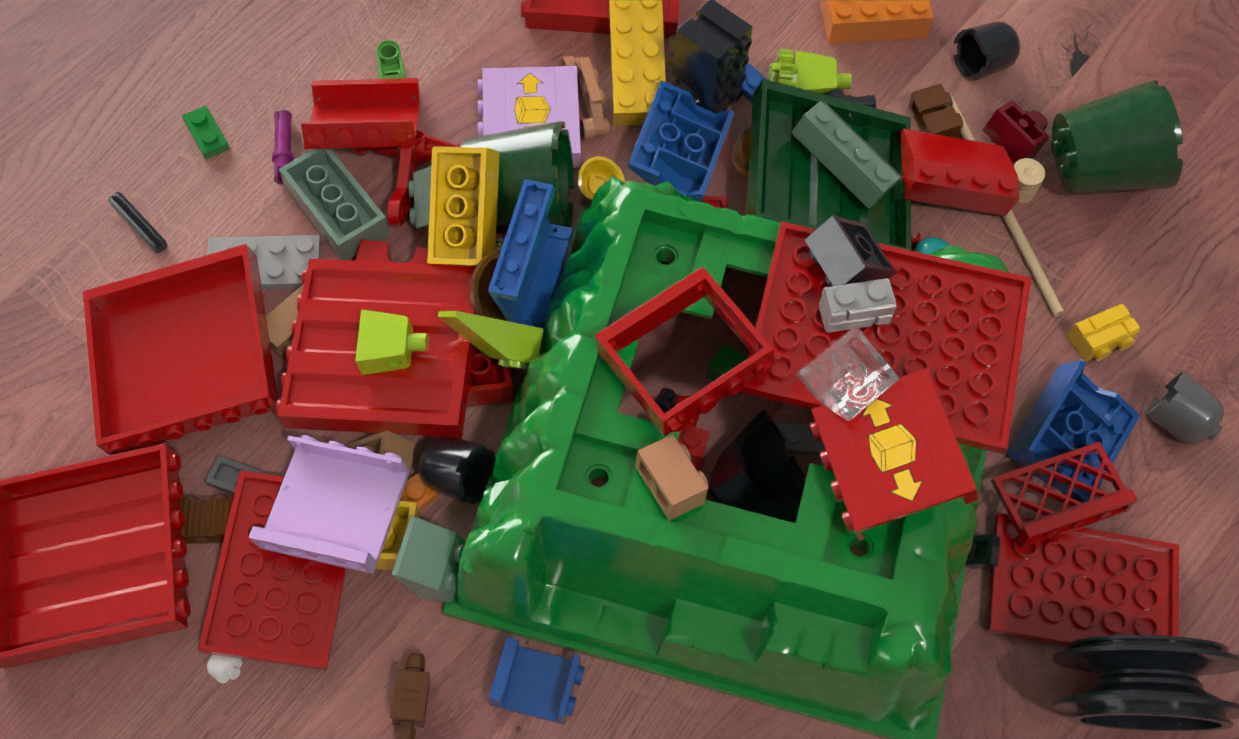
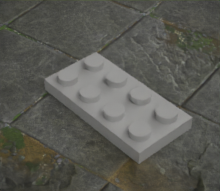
M320 235L208 238L207 255L247 244L258 259L262 290L298 289L303 285L302 273L304 269H307L309 259H321L322 240Z

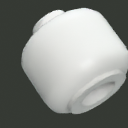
M212 655L207 663V671L219 683H226L229 679L235 680L240 675L239 668L243 662L241 658Z

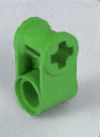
M385 40L379 43L376 50L379 79L406 78L399 45L392 40Z

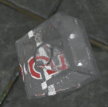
M858 326L844 333L795 373L817 401L847 421L854 418L899 380V377Z

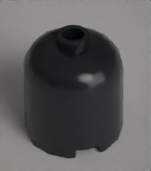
M991 22L964 29L954 39L958 54L954 55L957 68L964 77L970 76L975 81L1014 65L1020 54V40L1017 32L1005 22Z
M439 437L432 440L425 447L419 462V473L423 483L432 491L461 502L475 504L483 499L489 476H493L496 458L493 450L487 449L485 445L453 437Z

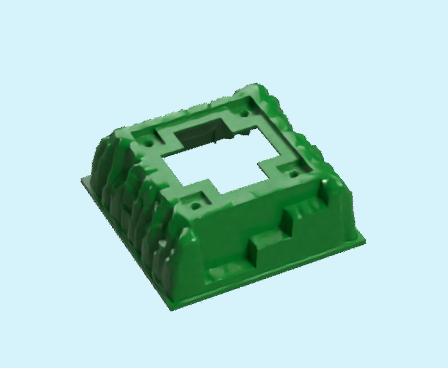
M611 176L607 182H604L597 189L590 207H580L570 240L572 249L565 267L559 275L558 285L544 317L539 356L533 358L530 361L528 370L524 371L495 457L493 476H489L488 483L485 486L487 489L483 499L480 501L463 548L458 571V589L454 594L452 603L446 602L443 615L885 739H936L945 685L951 673L950 657L966 571L965 564L978 524L976 509L979 502L980 485L987 450L959 444L977 488L978 501L965 505L962 497L933 506L861 531L864 538L861 541L858 540L855 531L848 533L842 516L843 512L848 511L844 500L837 502L830 483L837 480L833 469L826 471L824 466L813 463L809 464L796 523L705 500L703 505L669 521L635 468L638 450L672 434L678 441L680 431H673L664 436L654 422L618 413L625 385L598 352L594 335L701 267L705 268L720 287L726 267L768 277L781 222L750 214L741 216L735 210L715 208L707 203L692 200L691 197L680 194L669 181L654 186L649 183L643 184L634 181L623 182L617 177ZM950 245L929 254L1009 272L1000 258L983 253H968L960 246ZM666 261V262H669L670 264L664 265V264H661V263H659V262ZM703 297L681 312L712 320L714 308ZM640 338L617 352L629 369H631ZM595 478H601L607 483L604 486L596 487L590 482ZM857 546L861 548L865 556L859 557L854 555L850 551V547Z

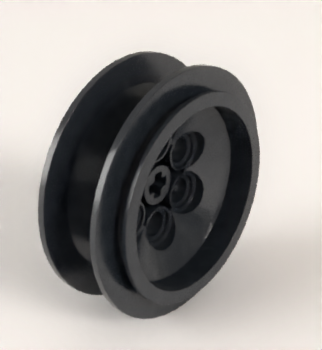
M1116 635L1078 639L1068 643V649L1053 654V662L1059 666L1094 672L1099 675V678L1094 682V687L1076 696L1060 698L1054 701V708L1072 714L1070 715V721L1074 723L1103 728L1142 731H1212L1231 728L1234 725L1230 719L1239 718L1238 703L1224 701L1205 691L1204 685L1198 680V677L1203 675L1239 671V655L1229 653V648L1224 644L1176 636Z

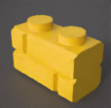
M1119 304L1075 323L1067 335L1084 361H1089L1093 358L1100 361L1108 357L1112 353L1111 350L1119 348L1122 351L1132 346L1136 342L1134 339L1140 332V327L1135 319L1131 318V314L1125 305Z

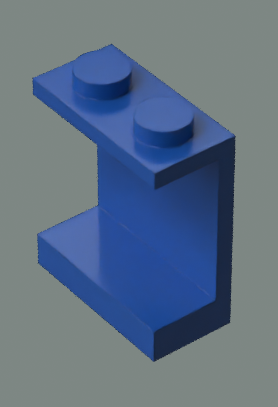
M506 637L489 695L490 706L564 725L566 716H573L577 697L572 696L574 686H581L585 667L580 666L581 655L574 654L573 660L520 647L518 639Z

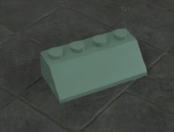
M818 102L806 112L791 132L869 209L903 178L825 102Z

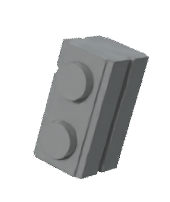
M888 278L825 287L819 302V310L826 333L869 327L872 324H889L893 317L892 314H894L896 309L895 297Z

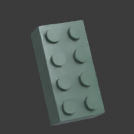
M331 148L313 149L279 169L285 189L340 260H349L357 255L361 239L380 241L390 235L384 214Z

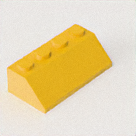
M432 147L427 264L477 266L482 258L495 251L499 151L487 147Z

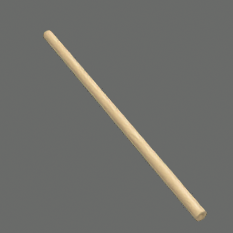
M950 94L956 113H960L963 120V128L960 131L962 139L976 141L952 94ZM1011 209L1003 218L1054 317L1061 316L1065 311Z

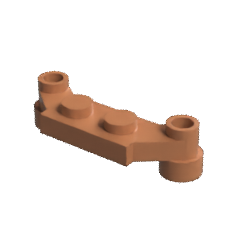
M562 57L561 66H577V78L589 118L580 119L582 139L589 140L594 139L598 135L609 134V121L607 118H603L602 105L605 104V96L603 90L598 87V72L596 68H592L590 58Z

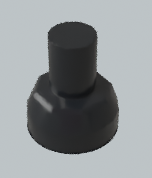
M667 388L664 390L661 398L654 400L664 413L672 409L673 404L671 402L675 392Z

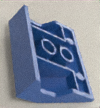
M661 80L627 167L651 185L656 186L669 181L680 194L701 202L735 112L727 110L713 113L696 105L690 92Z
M1083 359L1060 364L1006 453L1023 468L1100 442L1113 464L1140 415L1118 393L1098 388L1084 374L1086 362ZM1095 453L1084 456L1082 463L1099 469L1100 461ZM1065 463L1058 464L1056 472L1072 478L1075 467ZM1079 470L1076 480L1093 486L1096 476ZM1039 472L1032 473V475L1047 483L1049 476ZM1100 478L1097 489H1099L1104 479ZM1056 479L1052 480V487L1064 494L1067 493L1068 484ZM1073 487L1070 497L1083 503L1088 500L1090 493Z

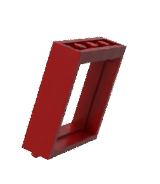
M704 267L699 268L594 335L598 352L664 436L673 431H681L689 424L691 419L700 413L706 414L717 405L718 401L727 395L733 396L737 394L747 382L755 377L760 378L764 376L774 365V349ZM704 297L753 356L664 413L617 352Z

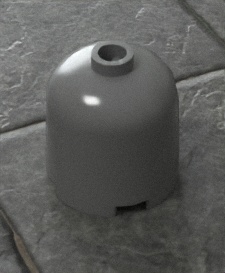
M1182 371L1164 386L1168 389L1167 393L1161 399L1154 397L1144 412L1150 420L1185 444H1197L1206 438L1211 441L1223 428L1219 425L1224 415L1222 403L1192 376Z

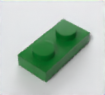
M206 105L181 115L205 160L230 149L227 140Z

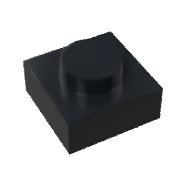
M995 534L974 536L965 566L971 569L998 567L1001 538Z

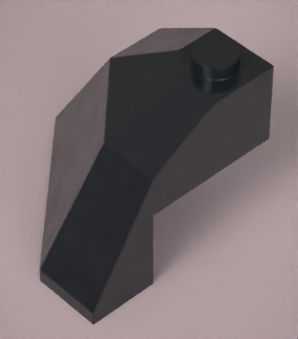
M765 410L760 412L722 451L710 474L712 487L709 491L717 503H723L724 505L788 522H796L805 485L803 480L805 475L795 457H789L783 435Z

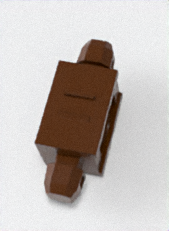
M410 653L406 661V670L397 669L390 716L392 725H400L396 727V739H415L416 728L414 727L424 728L430 687V673L425 672V658L422 653Z

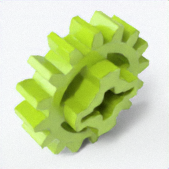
M779 49L777 51L775 63L772 62L769 65L768 80L797 87L798 64H793V50Z

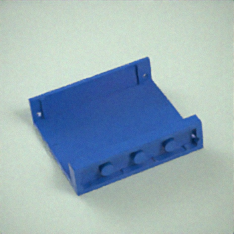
M524 179L488 292L507 321L543 328L544 317L549 302L552 301L573 234V228L551 224L548 218V212L556 191L552 184Z

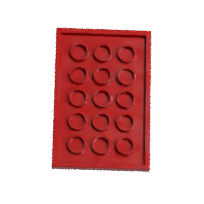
M240 470L198 651L204 654L327 670L347 568L260 549L249 539L252 527L265 528L284 477Z
M997 513L995 516L994 534L1001 538L998 567L991 568L987 632L1065 646L1078 639L1100 636L1158 635L1179 637V544L1082 527L1021 549L1016 540L1018 533L1009 515ZM1020 517L1023 523L1034 520L1031 518Z

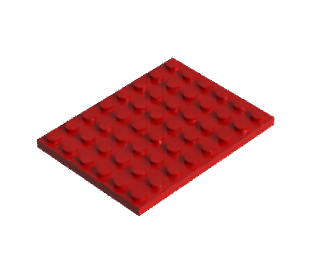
M781 222L756 329L774 349V365L764 376L760 378L755 377L747 382L741 392L813 409L846 397L848 390L854 384L849 382L841 390L834 386L848 375L866 381L879 369L884 371L862 390L864 391L872 385L875 387L928 368L958 444L1004 454L1008 446L1032 278L878 243L897 272L894 276L888 278L896 301V309L894 314H892L891 322L889 324H872L869 327L826 333L819 310V302L823 289L830 286L825 280L826 274L822 267L811 258L809 254L811 249L805 241L816 229Z

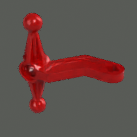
M417 130L415 146L351 148L357 155H366L370 151H374L399 159L397 188L389 200L387 210L390 226H402L410 213L414 197L409 196V181H414L413 173L416 172L417 165L432 160V147H460L462 141L457 145L428 136L425 132Z

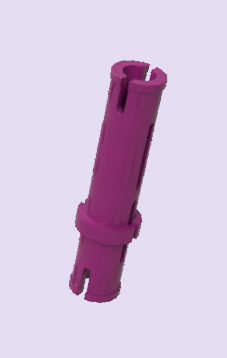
M280 110V117L278 111L274 114L275 149L272 153V162L275 164L274 181L277 184L284 185L279 169L294 161V155L291 152L292 114L287 110Z

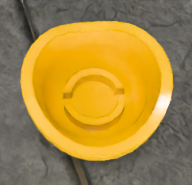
M595 156L588 159L581 166L578 174V187L580 192L588 200L592 201L597 189L604 182H607L611 176H615L625 182L623 172L612 160L606 157Z

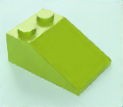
M439 311L438 317L486 356L498 359L499 366L526 369V364H530L533 358L539 356L543 328L460 311Z

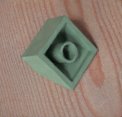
M410 517L391 575L420 599L452 603L454 594L458 589L459 563L466 541L456 532L417 517Z

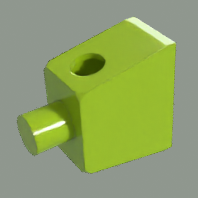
M795 50L793 64H798L797 88L825 94L834 89L851 88L852 74L837 73V60L834 57Z
M361 310L355 362L362 375L406 369L410 367L412 351H428V333H413V327L408 317Z

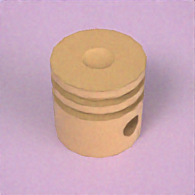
M1024 158L1017 161L1014 165L1019 182V203L1031 201L1045 178L1044 167L1038 161Z

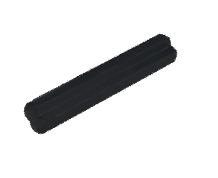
M116 192L109 197L111 206L155 253H161L167 248L166 240L122 193Z

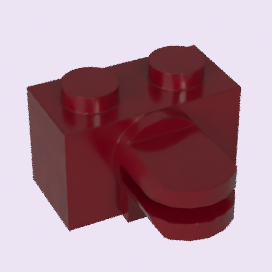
M1014 101L998 108L982 129L996 145L1004 146L1010 160L1014 163L1020 159L1034 158L1050 137L1044 131L1048 125L1046 117L1036 110L1030 112L1027 110L1023 111Z

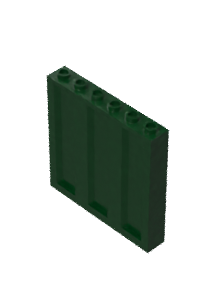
M762 79L753 93L746 215L750 214L777 222H786L813 229H818L833 215L865 223L877 243L911 250V200L903 199L902 179L869 209L791 133L806 112L818 102H825L902 176L901 131L902 129L911 130V117Z

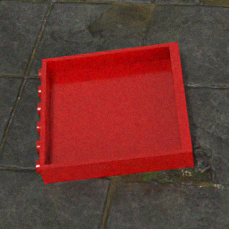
M247 244L83 291L96 446L110 456L140 447H151L157 442L168 439H180L185 434L196 431H208L213 426L224 423H236L241 418L252 415H264L269 413L270 410L275 409L278 393L258 259Z

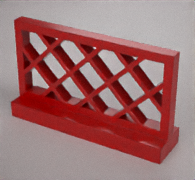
M1100 442L993 477L991 480L1018 533L1016 540L1021 549L1128 512L1138 500L1133 489L1127 490ZM1095 453L1100 461L1099 469L1082 463L1084 456ZM1065 463L1075 467L1072 478L1056 472L1058 464ZM1079 470L1096 476L1093 486L1076 480ZM1039 472L1049 476L1046 486L1043 487L1029 481L1031 474ZM1100 478L1111 482L1116 491L1106 493L1097 489ZM1053 479L1069 485L1066 496L1049 489ZM1012 481L1022 485L1019 496L1008 493L1002 483ZM1073 487L1090 493L1088 500L1081 503L1070 498ZM1026 488L1043 494L1039 505L1022 499ZM1047 496L1063 502L1060 511L1054 512L1043 507ZM1021 505L1035 511L1034 520L1023 523L1017 512L1019 506Z

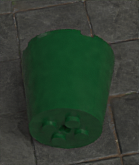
M1158 80L1147 81L1056 114L1052 127L1051 149L1059 177L1067 192L1075 194L1167 189L1174 187L1180 179L1183 160L1181 158L1178 159L1177 145L1183 144L1180 121L1169 91L1165 86H1158Z
M564 121L483 135L462 141L460 147H487L500 152L496 226L509 227L524 179L554 185L556 191L548 212V218L551 224L571 228L574 203L569 202V189H574V167L568 129H562L565 128Z

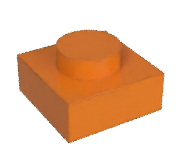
M416 473L406 482L400 501L416 502L419 512H421L437 499L438 495L435 491L429 489L421 480L420 475Z

